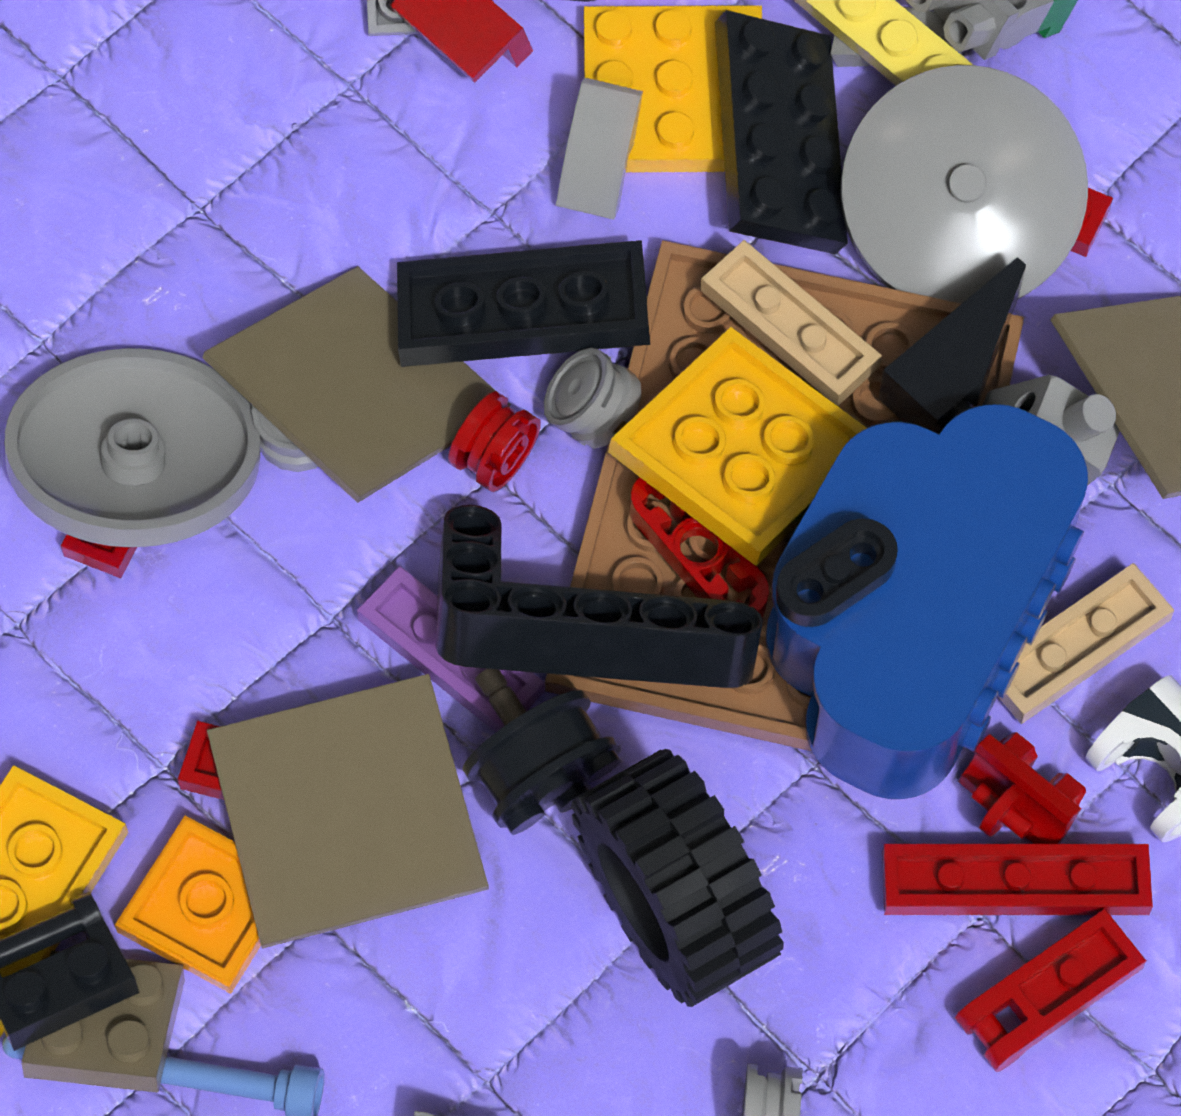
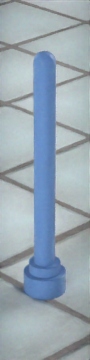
M5 1036L2 1043L4 1053L10 1058L22 1060L26 1046L14 1051L7 1036ZM167 1057L161 1083L273 1102L274 1109L285 1111V1116H318L323 1096L325 1074L324 1069L297 1064L293 1070L281 1069L279 1075Z

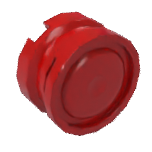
M497 391L489 393L474 407L459 428L451 444L448 462L460 471L467 468L475 473L476 482L489 491L495 492L500 490L513 478L529 456L538 438L541 420L525 409L517 412L508 406V398Z

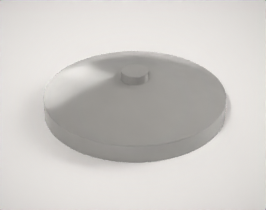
M955 65L928 70L912 76L884 94L871 107L857 127L847 149L840 181V199L845 226L854 248L868 269L888 288L962 304L1018 257L1026 264L1018 297L1020 299L1045 282L1062 264L1075 244L1086 213L1088 177L1083 151L1073 128L1060 109L1044 93L1023 79L1001 70L976 65Z
M142 348L113 349L90 353L66 361L38 377L26 388L12 407L7 419L4 441L5 462L10 483L20 500L35 516L60 532L84 541L107 546H158L200 534L219 524L242 504L250 493L258 475L261 447L260 432L254 427L251 413L252 405L215 369L192 358L166 351Z

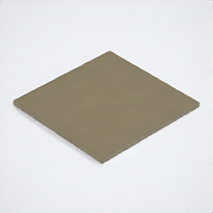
M359 266L204 351L202 357L357 503L450 447L469 413L485 396L496 391L464 361L401 367L398 351V302Z
M1181 296L1055 314L1050 321L1096 394L1103 395L1112 402L1116 411L1115 424L1161 497L1167 499L1181 496Z
M429 674L207 730L262 949L489 890Z

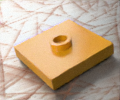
M184 815L115 923L117 933L174 964L183 965V969L229 994H232L261 947L236 844L231 839Z

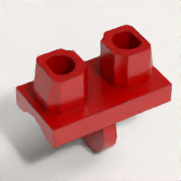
M1018 732L1011 733L1000 741L991 734L987 735L976 747L972 761L958 782L972 793L971 798L988 811L981 821L979 829L989 837L996 834L1005 825L1021 839L1026 837L1033 844H1061L1082 809L1079 807V804L1086 794V788L1068 773H1057L1050 781L1042 777L1032 768L1038 757L1035 746Z

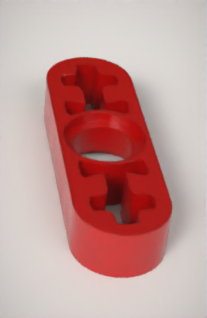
M639 477L631 491L629 508L631 519L697 598L727 600L729 587L719 574L726 564H730L727 567L725 579L737 592L750 588L752 591L749 606L755 608L763 617L769 596V585L766 577L758 567L672 501L670 502L669 512L678 525L672 534L668 535L672 523L669 515L659 506L651 510L647 509L648 495L653 494L659 500L664 499L665 496ZM702 536L713 542L717 549V554L707 562L697 563L687 559L683 555L680 546L690 537Z

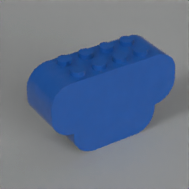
M992 404L978 406L962 412L944 427L940 435L918 425L890 422L878 424L861 431L843 447L776 565L772 582L774 606L770 612L766 629V647L775 670L789 685L811 697L806 715L808 743L819 763L833 776L876 797L897 800L908 799L923 795L937 787L948 776L964 747L975 752L990 723L991 716H989V713L997 696L1003 698L1007 693L1019 668L1020 663L1017 661L1026 643L1032 645L1048 613V610L1045 608L1053 591L1059 593L1064 586L1076 560L1073 556L1084 534L1083 530L1076 527V523L1087 490V465L1078 445L1065 431L1022 409L1008 405ZM865 518L878 521L892 532L897 542L898 553L894 571L888 581L821 626H800L789 621L781 613L776 602L777 580L780 571L790 560L846 522L854 519ZM863 553L855 554L851 557L852 562L861 567H866L873 563L872 558ZM810 589L803 590L797 594L806 603H815L821 599L816 591Z

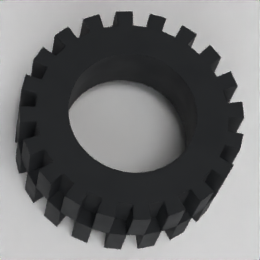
M666 748L659 750L574 798L575 800L571 804V808L575 812L572 814L573 824L581 834L577 836L581 848L591 860V863L588 865L592 874L601 883L606 893L603 895L611 911L615 910L623 923L621 928L629 941H634L639 948L640 957L649 969H655L658 981L666 990L671 989L674 998L681 1004L685 1002L687 1007H693L781 955L780 951L784 949V941L778 934L782 933L780 920L770 910L775 905L770 892L760 883L759 877L762 874L755 860L747 856L741 845L744 843V840L736 826L731 827L724 817L725 809L715 795L709 796L703 779L696 771L690 773L687 763L679 755L673 756L672 751Z

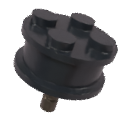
M485 669L475 678L484 695L489 697V703L504 724V727L484 741L468 757L462 770L469 781H481L497 805L492 814L494 821L498 827L508 828L511 835L521 833L533 826L545 815L544 811L553 805H556L561 813L571 810L574 798L591 789L590 782L607 775L621 763L622 760L618 756L621 747L614 737H602L586 713L591 701L584 691L576 690L561 694L526 711L512 688L507 686V681L500 670Z

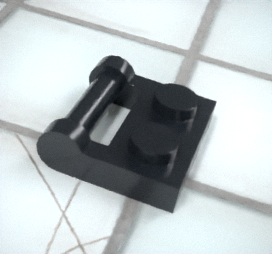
M90 892L70 901L71 908L0 940V969L78 933L84 932L87 938L83 942L4 978L0 974V1025L14 1051L139 993L135 977L104 922Z

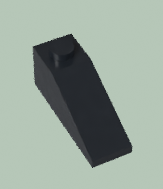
M1018 257L1015 258L883 370L878 399L904 423L921 426L940 435L944 427L953 418L962 412L978 406L1017 303L1026 264Z

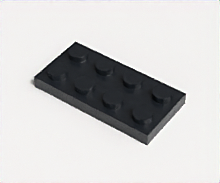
M726 10L715 21L729 232L836 254L848 244L840 199L842 169L833 61L830 55L831 36Z
M642 240L397 262L398 351L401 367L575 352L587 348L608 349L650 345Z

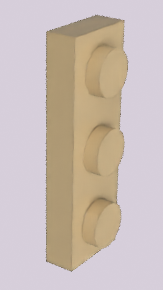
M745 240L701 278L700 291L837 406L880 367L882 355Z
M1132 563L1042 625L1032 645L1025 644L1017 661L1020 663L1019 668L1007 693L1003 698L999 696L998 698L1018 722L1023 724L1168 623L1173 616L1174 609L1140 569Z

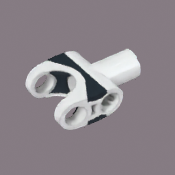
M1171 675L1160 679L1131 701L1099 735L1086 754V760L1097 772L1108 768L1113 763L1120 765L1133 759H1146L1156 762L1167 770L1174 781L1176 793L1173 796L1175 800L1157 816L1150 826V830L1161 842H1169L1181 836V685Z

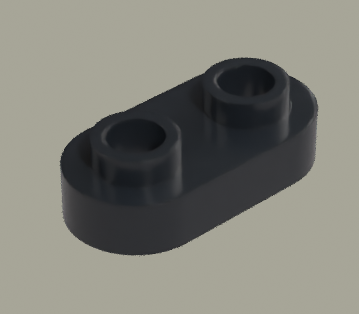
M865 518L854 519L846 522L790 560L779 573L776 602L781 613L789 621L800 626H821L882 586L891 577L895 568L898 548L894 535L885 525L878 521ZM863 553L870 556L873 563L869 566L861 567L854 564L851 557L855 554ZM810 589L816 591L821 599L815 603H806L797 594L803 590Z

